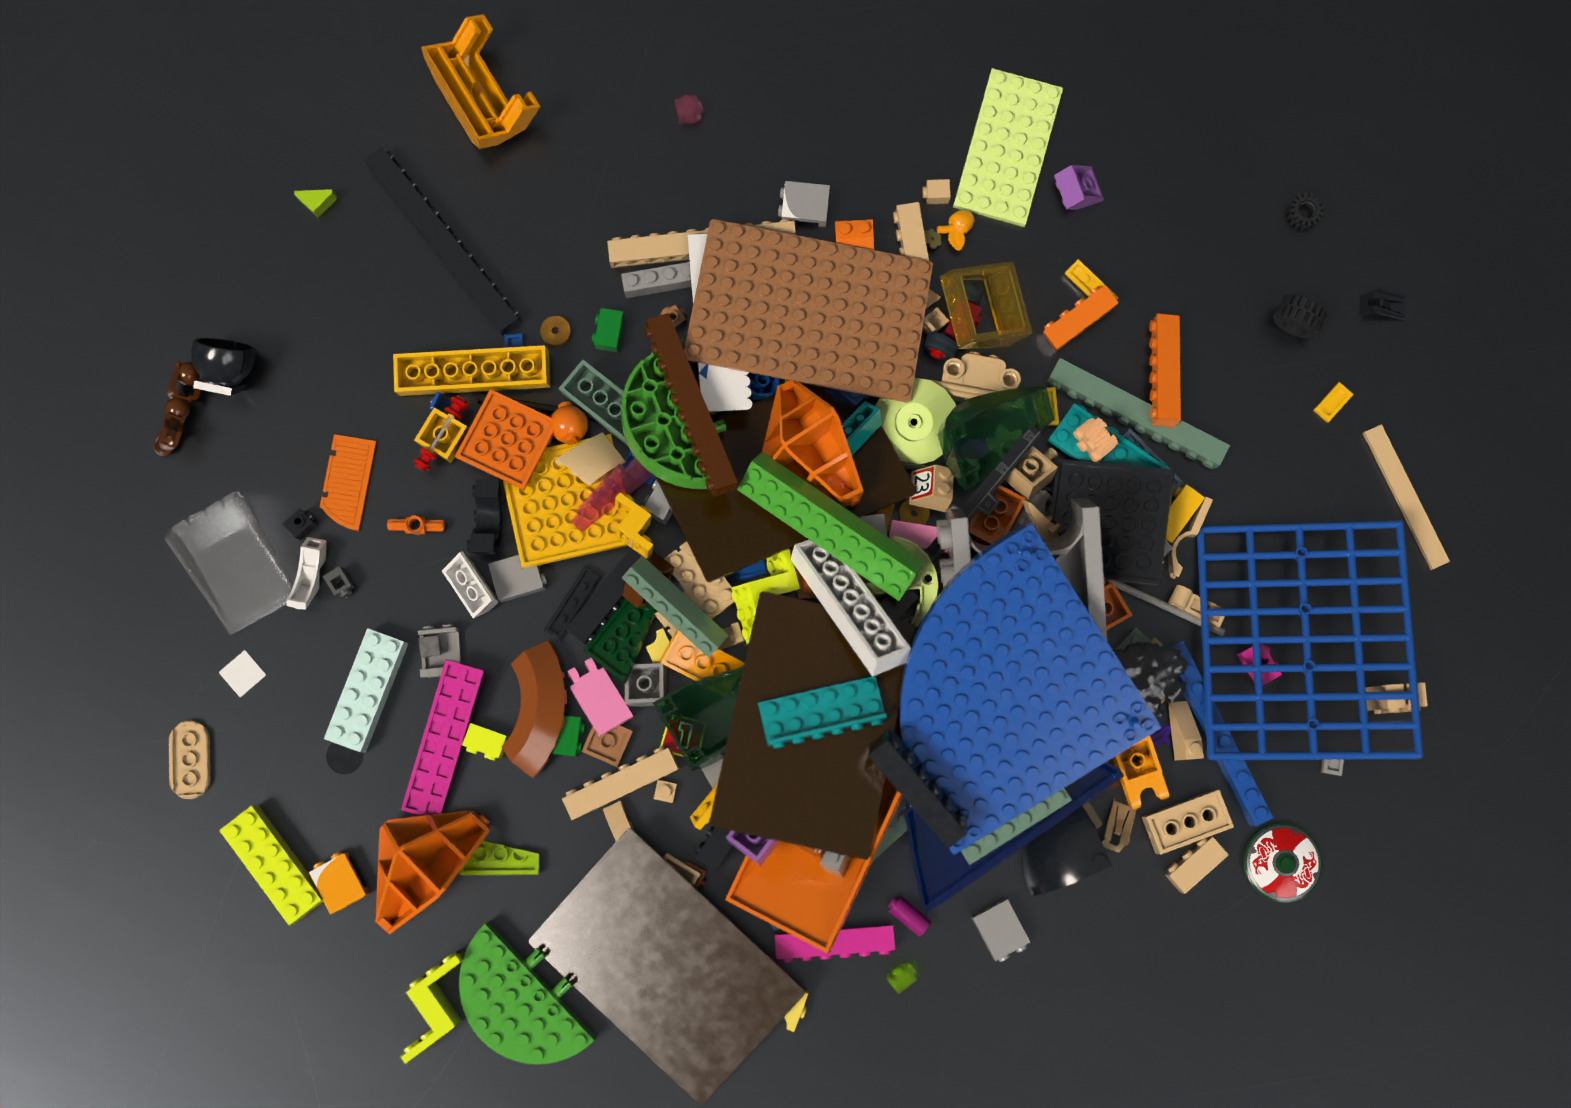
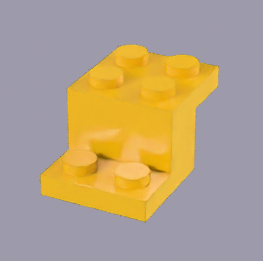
M619 492L615 498V509L626 517L617 527V538L647 559L653 552L652 540L643 535L651 524L650 510L643 505L639 506L634 503L635 500L630 495H623Z

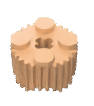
M1099 417L1097 419H1088L1073 432V435L1079 441L1076 443L1082 452L1087 451L1094 462L1103 458L1118 444L1117 438L1114 434L1110 436V433L1105 428L1107 425Z

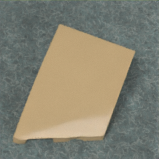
M600 433L580 443L555 460L556 464H563L571 470V474L579 477L589 486L602 481L610 471L623 466L626 462L604 433Z

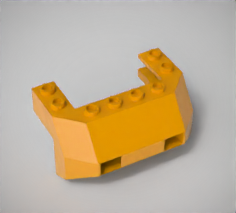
M484 14L466 17L451 42L421 47L424 59L436 84L471 142L479 149L499 145L524 131L540 108L538 101L531 91L526 94L524 99H522L520 94H515L508 102L480 56L481 49L493 31Z

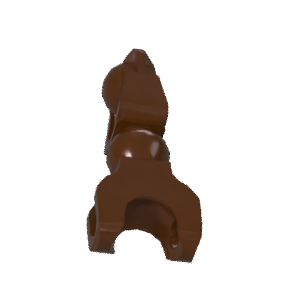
M179 360L175 362L174 371L166 390V394L170 397L165 404L166 415L163 418L153 445L154 451L160 456L168 455L178 445L185 418L190 413L189 404L194 403L200 395L201 389L194 388L192 395L186 396L184 393H178L175 390L177 379L184 385L192 386L194 385V380L200 378L192 362L182 364Z

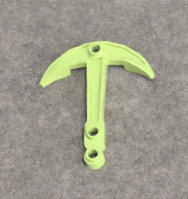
M893 536L892 539L925 563L908 589L920 590V603H918L915 616L911 622L916 628L920 625L937 596L938 576L935 566L924 550L906 538ZM926 575L932 576L930 582L925 581ZM872 582L864 583L872 595L886 593Z

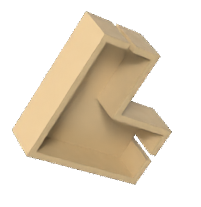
M686 541L679 547L681 551L674 550L664 559L674 566L672 575L685 590L683 593L707 616L714 620L735 604L732 599V587L724 577L710 583L707 582ZM656 612V617L667 630L670 627L668 632L673 637L677 629L659 612Z

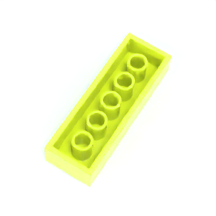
M259 805L250 806L219 830L288 925L296 924L323 903L310 874Z

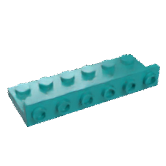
M1074 403L1048 441L1076 461L1094 462L1087 451L1082 452L1076 444L1079 441L1075 438L1073 432L1088 419H1097L1098 416H1092L1084 406ZM1105 427L1110 436L1114 434L1118 444L1112 451L1098 460L1097 463L1169 469L1163 461L1156 460L1150 456L1151 454L1146 449H1140L1134 445L1133 440L1121 436L1114 427Z
M875 676L758 703L767 746H773V749L784 747V743L793 742V744L805 742L804 739L812 737L813 740L820 739L826 733L832 732V735L842 734L844 729L852 728V731L864 728L863 725L871 723L872 726L881 725L883 720L887 718Z

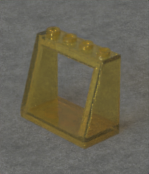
M1013 262L952 269L939 276L958 349L1007 347L1032 334ZM962 280L984 281L997 331L976 334Z

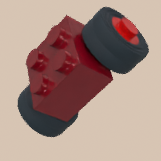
M953 281L947 297L958 306L944 335L933 331L927 334L922 345L926 352L937 359L947 361L955 357L958 349L962 351L964 345L968 347L974 335L972 329H977L983 316L980 314L982 307H979L984 294L979 288L965 281Z

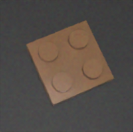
M592 726L581 752L618 767L633 731L623 726H618L599 737Z

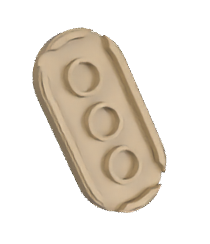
M183 721L172 730L169 736V783L177 796L183 799H195L207 791L211 781L210 735L203 724L196 721Z

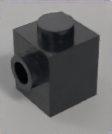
M300 508L283 523L285 528L298 540H302L317 526L313 521L315 519L314 515L307 510L305 512Z

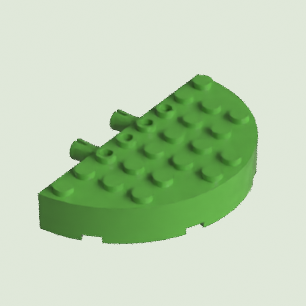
M651 352V355L641 360L634 368L625 385L621 409V423L625 440L640 464L656 477L684 488L707 489L705 474H701L698 467L699 459L693 455L691 445H693L691 439H687L684 428L686 427L684 422H680L677 413L679 411L678 407L673 405L671 400L672 392L665 385L664 372H660L658 368V357ZM723 419L713 422L717 433L726 431Z
M487 922L471 940L462 961L459 978L462 1007L470 1026L477 1036L496 1053L508 1059L526 1064L559 1062L587 1048L597 1037L560 998L573 987L571 981L563 987L569 980L564 976L553 989L550 988L533 969L546 955L541 953L536 958L541 952L537 947L524 960L502 935Z

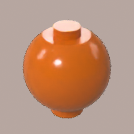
M562 402L551 416L550 428L552 426L553 436L557 440L573 445L585 436L588 429V420L585 413L578 407L573 406L572 402Z

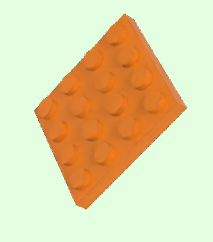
M490 389L455 457L525 491L553 437L552 426L550 428L551 417Z

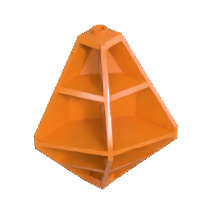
M790 380L777 386L762 452L844 508L849 505L850 507L857 505L861 500L864 490L839 416L834 408L799 382Z
M474 810L388 819L379 830L375 922L388 934H391L438 899L490 832L489 819L483 814L479 816Z

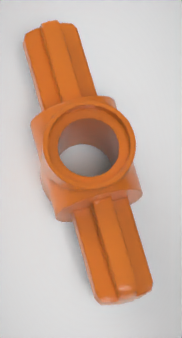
M413 515L405 519H389L387 528L392 531H405L406 534L421 535L426 534L427 531L443 532L445 522L443 520H427L426 517ZM415 521H420V527L413 530L412 524Z

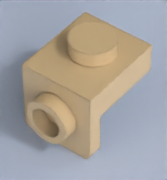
M936 307L924 317L922 331L925 334L931 331L939 332L949 323V320Z

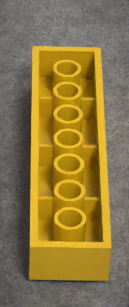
M545 345L393 354L394 392L400 396L436 394L437 391L444 394L489 391L490 389L497 391L551 387L549 349Z

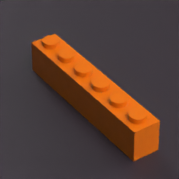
M1157 313L1149 325V331L1152 332L1149 347L1152 349L1149 364L1152 366L1149 379L1150 383H1152L1150 391V401H1152L1150 418H1152V425L1175 428L1181 421L1180 316Z

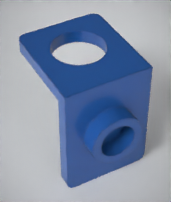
M437 391L430 402V409L436 408L445 413V406L452 405L453 402Z

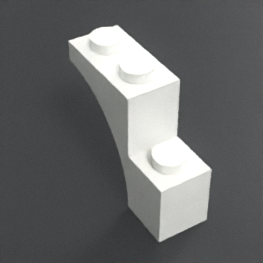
M307 537L301 545L298 572L291 593L287 598V606L306 610L318 592L319 570L326 561V540Z

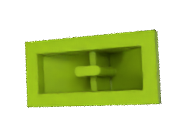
M332 189L294 191V195L318 218L337 200V195Z

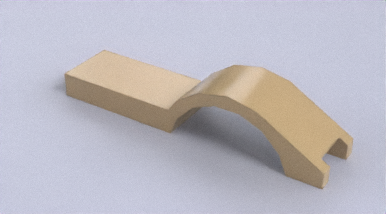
M1205 497L1196 510L1188 531L1178 536L1170 544L1173 547L1167 554L1170 578L1175 579L1179 577L1183 569L1176 558V547L1179 541L1186 537L1198 535L1213 499Z

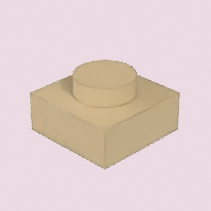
M658 780L654 799L673 803L677 784Z

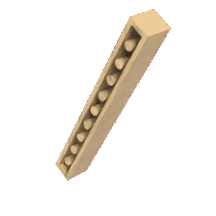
M789 219L780 220L778 223L765 221L759 225H753L752 223L743 224L796 235L795 221H790ZM709 228L703 231L690 229L684 233L671 231L665 235L653 233L646 237L634 235L628 239L621 237L612 238V240L607 241L611 268L690 260L688 235L708 234Z

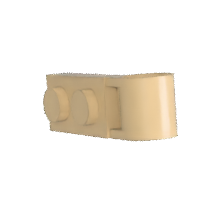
M1176 585L1168 603L1201 619L1200 597L1193 594L1190 589ZM1208 601V609L1222 608ZM1209 616V623L1220 628L1225 616Z

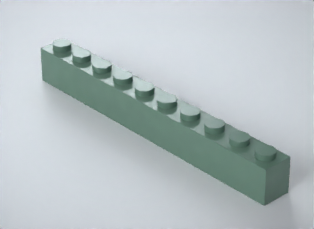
M1061 358L1057 361L1047 380L1050 386L1055 387L1056 390L1062 389L1071 398H1079L1084 401L1085 405L1092 408L1095 406L1100 409V412L1104 415H1112L1118 418L1117 420L1120 423L1135 427L1134 429L1137 432L1147 433L1152 436L1153 440L1168 444V447L1172 450H1180L1186 453V457L1203 462L1202 464L1207 468L1216 469L1220 466L1230 447L1229 444L1182 420L1175 428L1152 425V418H1150L1151 404Z

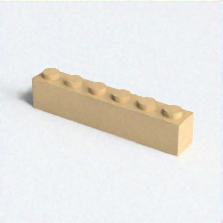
M665 746L654 750L655 754L650 757L646 754L637 758V763L631 766L629 763L620 766V771L612 774V771L602 775V780L596 783L594 780L583 784L584 788L579 791L575 788L566 792L567 796L562 798L571 820L577 819L679 770L680 767L671 748L666 749Z

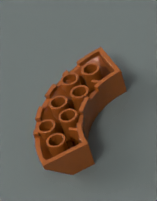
M549 640L523 651L511 663L520 685L521 705L514 730L501 747L510 761L532 778H535L549 761L548 757L553 748H556L558 744L556 741L560 731L563 730L565 717H563L564 707L567 704V690L564 689L563 681L565 675L561 671L557 652Z

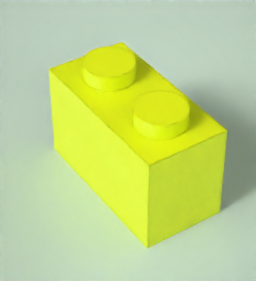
M470 723L462 746L467 747L466 751L477 754L478 751L485 753V758L495 761L496 758H502L504 750L501 746L507 741L509 736Z

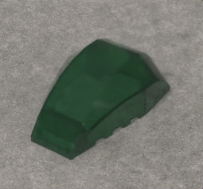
M1044 386L1023 387L992 392L964 400L952 409L940 425L937 435L946 466L950 469L962 489L966 491L986 479L1031 424L1041 432L1054 420L1047 388Z
M744 666L735 670L724 671L722 674L708 676L699 681L688 682L653 703L691 771L702 769L724 758Z

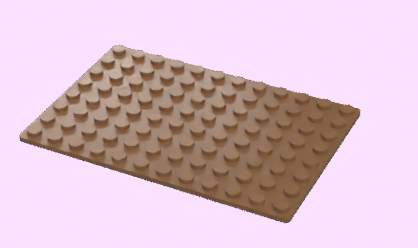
M712 219L709 224L684 352L688 361L908 403L912 396L933 263L927 260Z

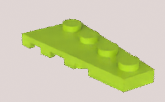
M483 840L460 870L459 875H540V854Z

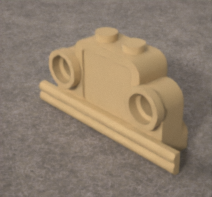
M970 352L963 355L961 360L951 358L944 364L941 381L932 380L945 388L954 401L1013 411L1014 407L1027 408L1028 398L1017 396L1018 386L1021 382L1020 374L1014 369H1006L1005 362L999 359L998 356L989 355L985 357L980 356L981 354L978 352Z

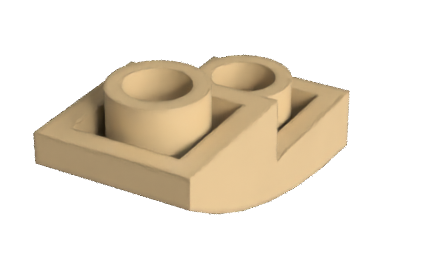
M621 801L603 809L616 841L627 829L632 828L634 830L632 822L628 819L624 804Z

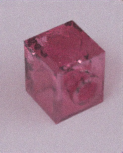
M684 95L682 98L675 99L679 124H692L701 120L700 113L703 112L702 102L697 100L696 95Z

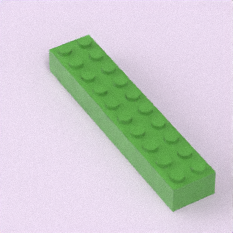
M761 452L752 460L737 489L898 601L908 591L925 564L922 560L764 452Z

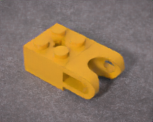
M1150 735L1113 757L1128 805L1132 810L1141 807L1140 794L1145 788L1152 787L1156 796L1161 800L1169 798L1163 772ZM1135 755L1138 756V759H1136V763L1132 761V758Z

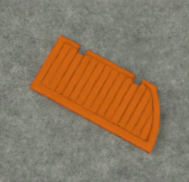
M334 434L331 450L336 451V455H330L323 487V492H328V496L321 497L319 508L323 509L338 524L351 530L359 531L377 441Z

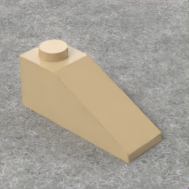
M1168 702L1175 761L1204 758L1202 739L1188 702Z

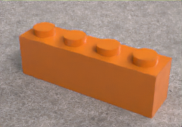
M1105 285L1101 288L1099 286L1094 288L1090 292L1091 296L1086 300L1084 297L1074 304L1076 307L1071 311L1067 309L1061 313L1058 321L1054 322L1052 320L1044 326L1043 335L1055 351H1058L1118 305V301Z

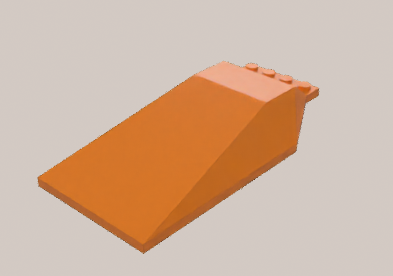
M897 716L894 732L901 738L899 716ZM886 777L870 857L867 860L852 857L844 877L825 871L820 865L822 861L820 858L793 844L780 841L761 867L745 856L725 900L830 954L902 795Z

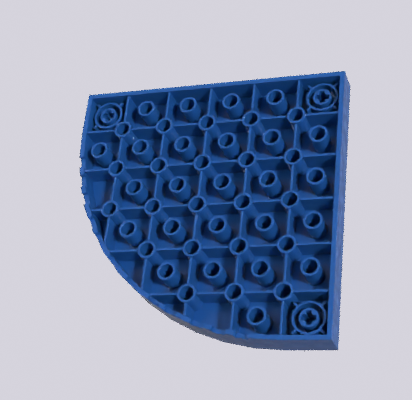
M1029 520L974 556L945 585V588L936 596L920 623V627L911 643V650L903 671L899 715L902 745L905 749L909 748L914 753L916 762L918 764L922 763L928 770L927 775L931 779L937 780L941 786L940 790L944 795L948 794L953 799L955 808L957 810L961 809L967 816V835L949 848L953 855L1162 728Z

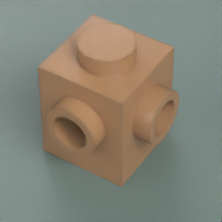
M676 305L662 310L661 315L669 313L676 332L687 325V315L682 308L678 309Z

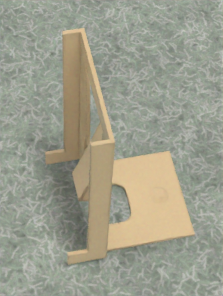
M1113 800L1104 833L1105 839L1102 841L1105 848L1119 853L1125 845L1129 844L1137 809L1132 810L1129 806ZM1128 811H1130L1129 814H1128L1127 820H1126V822H1125L1123 831H1122V826H1123L1124 820H1125V818H1126V815H1127ZM1115 818L1116 828L1114 834L1119 836L1121 835L1120 843L1118 845H1113L1109 843L1111 841L1115 825Z

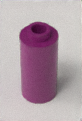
M901 896L899 898L894 897L888 904L890 907L889 912L919 937L932 922Z

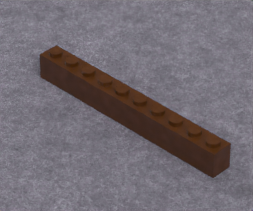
M669 313L647 319L646 327H644L646 338H650L652 353L658 357V368L660 372H664L665 385L672 392V403L677 405L679 420L684 422L686 427L684 428L687 439H691L693 444L691 449L693 455L699 459L698 467L701 474H705L707 490L712 492L713 497L736 490L737 479Z

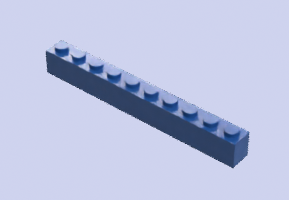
M1181 641L1168 648L1181 649L1182 652L1180 654L1187 661L1186 671L1181 673L1177 680L1187 683L1182 694L1188 702L1190 710L1207 741L1204 681L1184 641ZM1213 702L1214 723H1225L1215 702ZM1214 731L1215 752H1240L1229 731ZM1216 760L1249 826L1256 827L1272 819L1273 816L1245 761Z

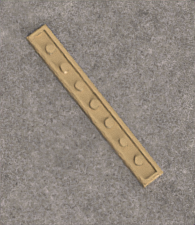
M1379 425L1364 432L1363 435L1430 570L1450 562L1383 426Z

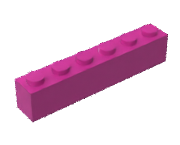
M892 924L841 928L830 954L789 933L774 934L776 960L780 959L781 963L792 962V958H800V961H809L814 956H820V959H831L832 955H840V958L852 957L851 953H859V956H870L871 952L879 951V954L883 955L891 954V950H895Z

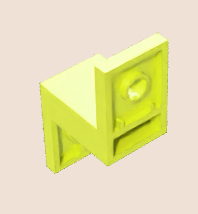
M790 549L766 559L767 569L771 577L732 587V599L736 603L737 617L741 621L742 635L747 644L750 640L760 593L768 592L781 595L800 589L794 564L791 561Z
M464 952L450 954L442 960L444 963L442 966L440 964L434 966L426 972V978L422 976L409 985L411 989L406 993L431 1030L420 1037L422 1042L416 1040L404 1049L405 1054L401 1056V1059L405 1064L462 1022L457 1012L436 984V981L463 961Z

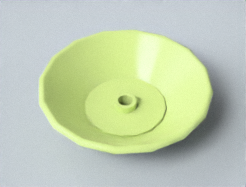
M914 377L912 396L908 403L879 398L875 405L881 412V426L900 461L915 464L932 462L946 453L957 437L959 416L956 403L945 388L932 380ZM913 418L917 419L918 421L917 425L915 426L911 424V420Z

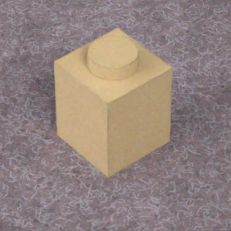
M949 179L927 180L926 186L922 188L923 198H926V204L949 203Z

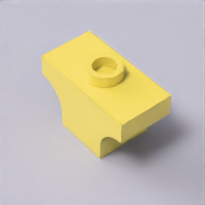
M663 628L656 631L657 637L654 643L646 646L653 663H660L659 660L670 642Z
M806 990L804 996L784 1016L787 1022L786 1027L790 1031H795L799 1018L803 1019L807 1007L804 1004L808 996V991Z

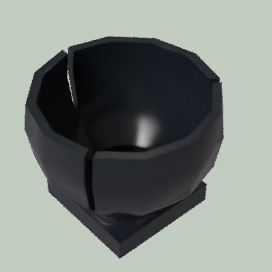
M196 338L192 344L191 358L192 364L200 378L194 380L193 388L230 396L245 391L246 383H242V380L253 369L256 359V348L245 343L236 342L235 350V341L216 338Z

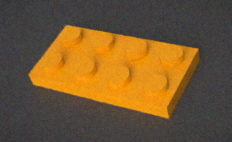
M678 629L659 660L663 665L726 697L745 663L719 648L708 658Z

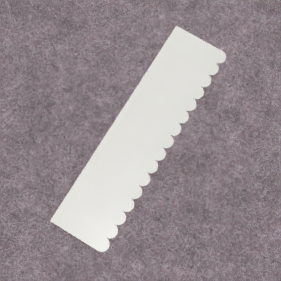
M707 234L688 235L693 303ZM698 363L699 372L706 364ZM708 365L707 379L699 374L700 391L708 411L750 409L752 401L748 397L751 395V390L747 387L750 384V379L745 376L749 372Z

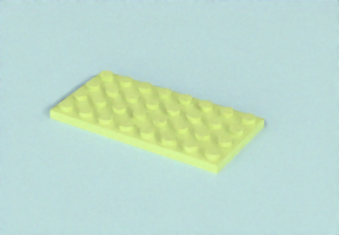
M996 69L991 70L953 208L968 210L971 213L1025 227L1062 94V87Z

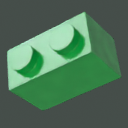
M601 308L600 314H596L595 325H597V331H594L592 335V343H594L596 349L611 352L619 351L625 318L623 311Z
M563 715L565 717L563 730L559 733L556 741L558 744L556 748H553L552 754L577 757L578 753L582 751L583 742L580 741V734H584L585 722H582L583 718Z

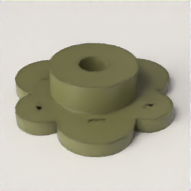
M933 229L924 231L926 244L930 248L935 249L941 245L940 233L935 232Z

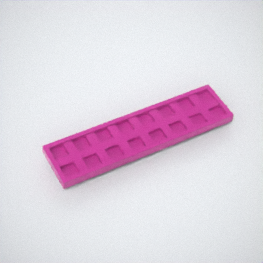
M446 659L401 810L420 816L442 813L485 670Z

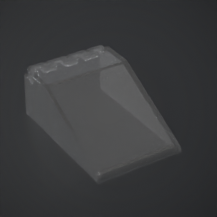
M238 491L222 498L225 503L224 506L220 501H217L206 507L208 515L201 510L188 517L190 525L185 519L173 525V528L168 529L165 538L169 547L230 635L286 605L287 598L293 588V583L259 520Z

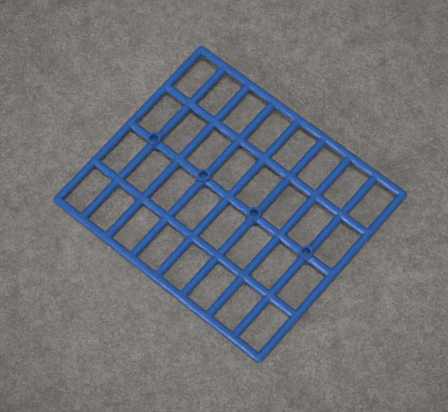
M1403 521L1201 526L1197 535L1208 759L1330 760L1423 758ZM1396 528L1397 548L1355 549L1353 529ZM1345 530L1347 550L1307 551L1304 547L1303 531ZM1295 531L1296 551L1255 552L1254 532ZM1246 532L1247 552H1205V533ZM1398 556L1400 576L1357 577L1356 557ZM1347 557L1349 578L1306 577V558ZM1295 559L1298 564V579L1257 580L1255 560ZM1247 560L1248 580L1207 581L1206 561ZM1401 584L1402 605L1359 606L1358 585ZM1350 585L1351 606L1311 607L1308 604L1307 586ZM1299 586L1300 607L1258 608L1257 587ZM1207 588H1249L1250 608L1208 609ZM1360 613H1403L1405 633L1361 634ZM1352 614L1353 634L1310 635L1309 615ZM1259 615H1299L1301 617L1302 635L1260 636ZM1209 616H1251L1252 636L1210 637ZM1405 641L1407 662L1364 663L1362 642ZM1354 642L1355 663L1315 664L1312 661L1311 643ZM1303 643L1304 664H1261L1260 644ZM1252 644L1253 665H1211L1210 645ZM1408 670L1409 692H1366L1364 671ZM1356 671L1357 692L1314 693L1313 672ZM1254 672L1255 693L1212 694V673ZM1262 672H1302L1305 674L1306 693H1263ZM1358 700L1360 722H1319L1316 720L1315 701ZM1367 700H1410L1412 721H1368ZM1255 701L1257 722L1214 723L1213 702ZM1264 701H1307L1308 722H1265ZM1413 729L1414 751H1370L1369 730ZM1257 730L1258 752H1215L1214 731ZM1265 730H1306L1309 733L1310 752H1267ZM1317 730H1360L1362 751L1318 752Z

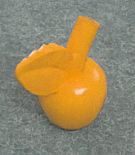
M959 210L949 217V225L937 226V233H949V243L957 251H960L965 242L964 234L969 232L974 225V216L968 210Z

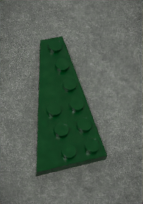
M625 599L583 651L626 684L657 610L650 604L637 608Z

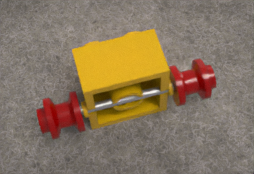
M458 395L456 398L451 397L453 403L450 408L445 407L444 410L449 413L448 415L433 408L414 441L422 446L420 448L422 453L420 457L413 459L416 462L414 466L424 472L426 469H431L429 463L432 459L436 460L438 458L436 455L452 463L469 430L466 425L455 420V418L461 420L462 416L460 413L462 409H468L469 407L466 405L467 401Z

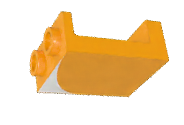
M337 852L331 856L332 860L327 863L324 861L317 863L313 866L314 870L309 872L330 915L339 912L370 894L368 888L363 887L349 860V852Z

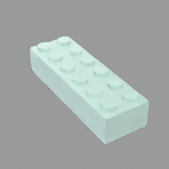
M367 628L324 739L355 751L366 753L409 643Z

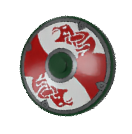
M1274 823L1264 826L1250 837L1243 852L1242 863L1247 881L1258 894L1269 900L1283 903L1298 901L1310 894L1321 878L1323 861L1319 846L1308 832L1298 826L1287 823Z

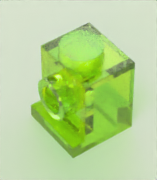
M910 963L903 967L902 965L896 967L892 971L893 975L891 977L889 974L885 975L898 994L917 980L914 976L917 972Z

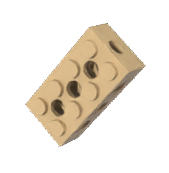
M1211 790L1141 816L1155 854L1160 855L1234 827L1220 790ZM1205 810L1208 812V818L1206 820H1204L1203 818V812ZM1186 817H1189L1190 819V825L1188 827H1186L1184 824V820ZM1170 823L1172 831L1168 834L1166 826Z

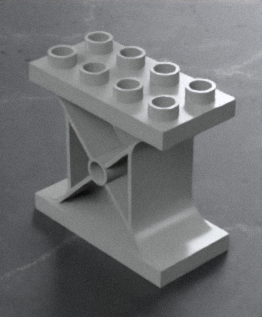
M1088 498L1071 499L1072 519L1069 527L1060 537L1043 542L1107 641L1099 507ZM961 508L945 509L946 520H936L938 544H940L941 550H949V559H939L941 583H943V588L974 556L990 546L979 544L970 538L968 519Z

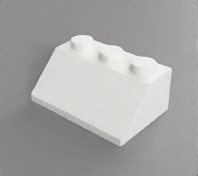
M459 552L442 570L473 619L489 612L499 603L465 552Z

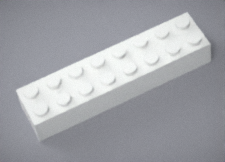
M811 540L795 544L791 561L870 674L875 676L906 663L911 650L910 646L858 574Z

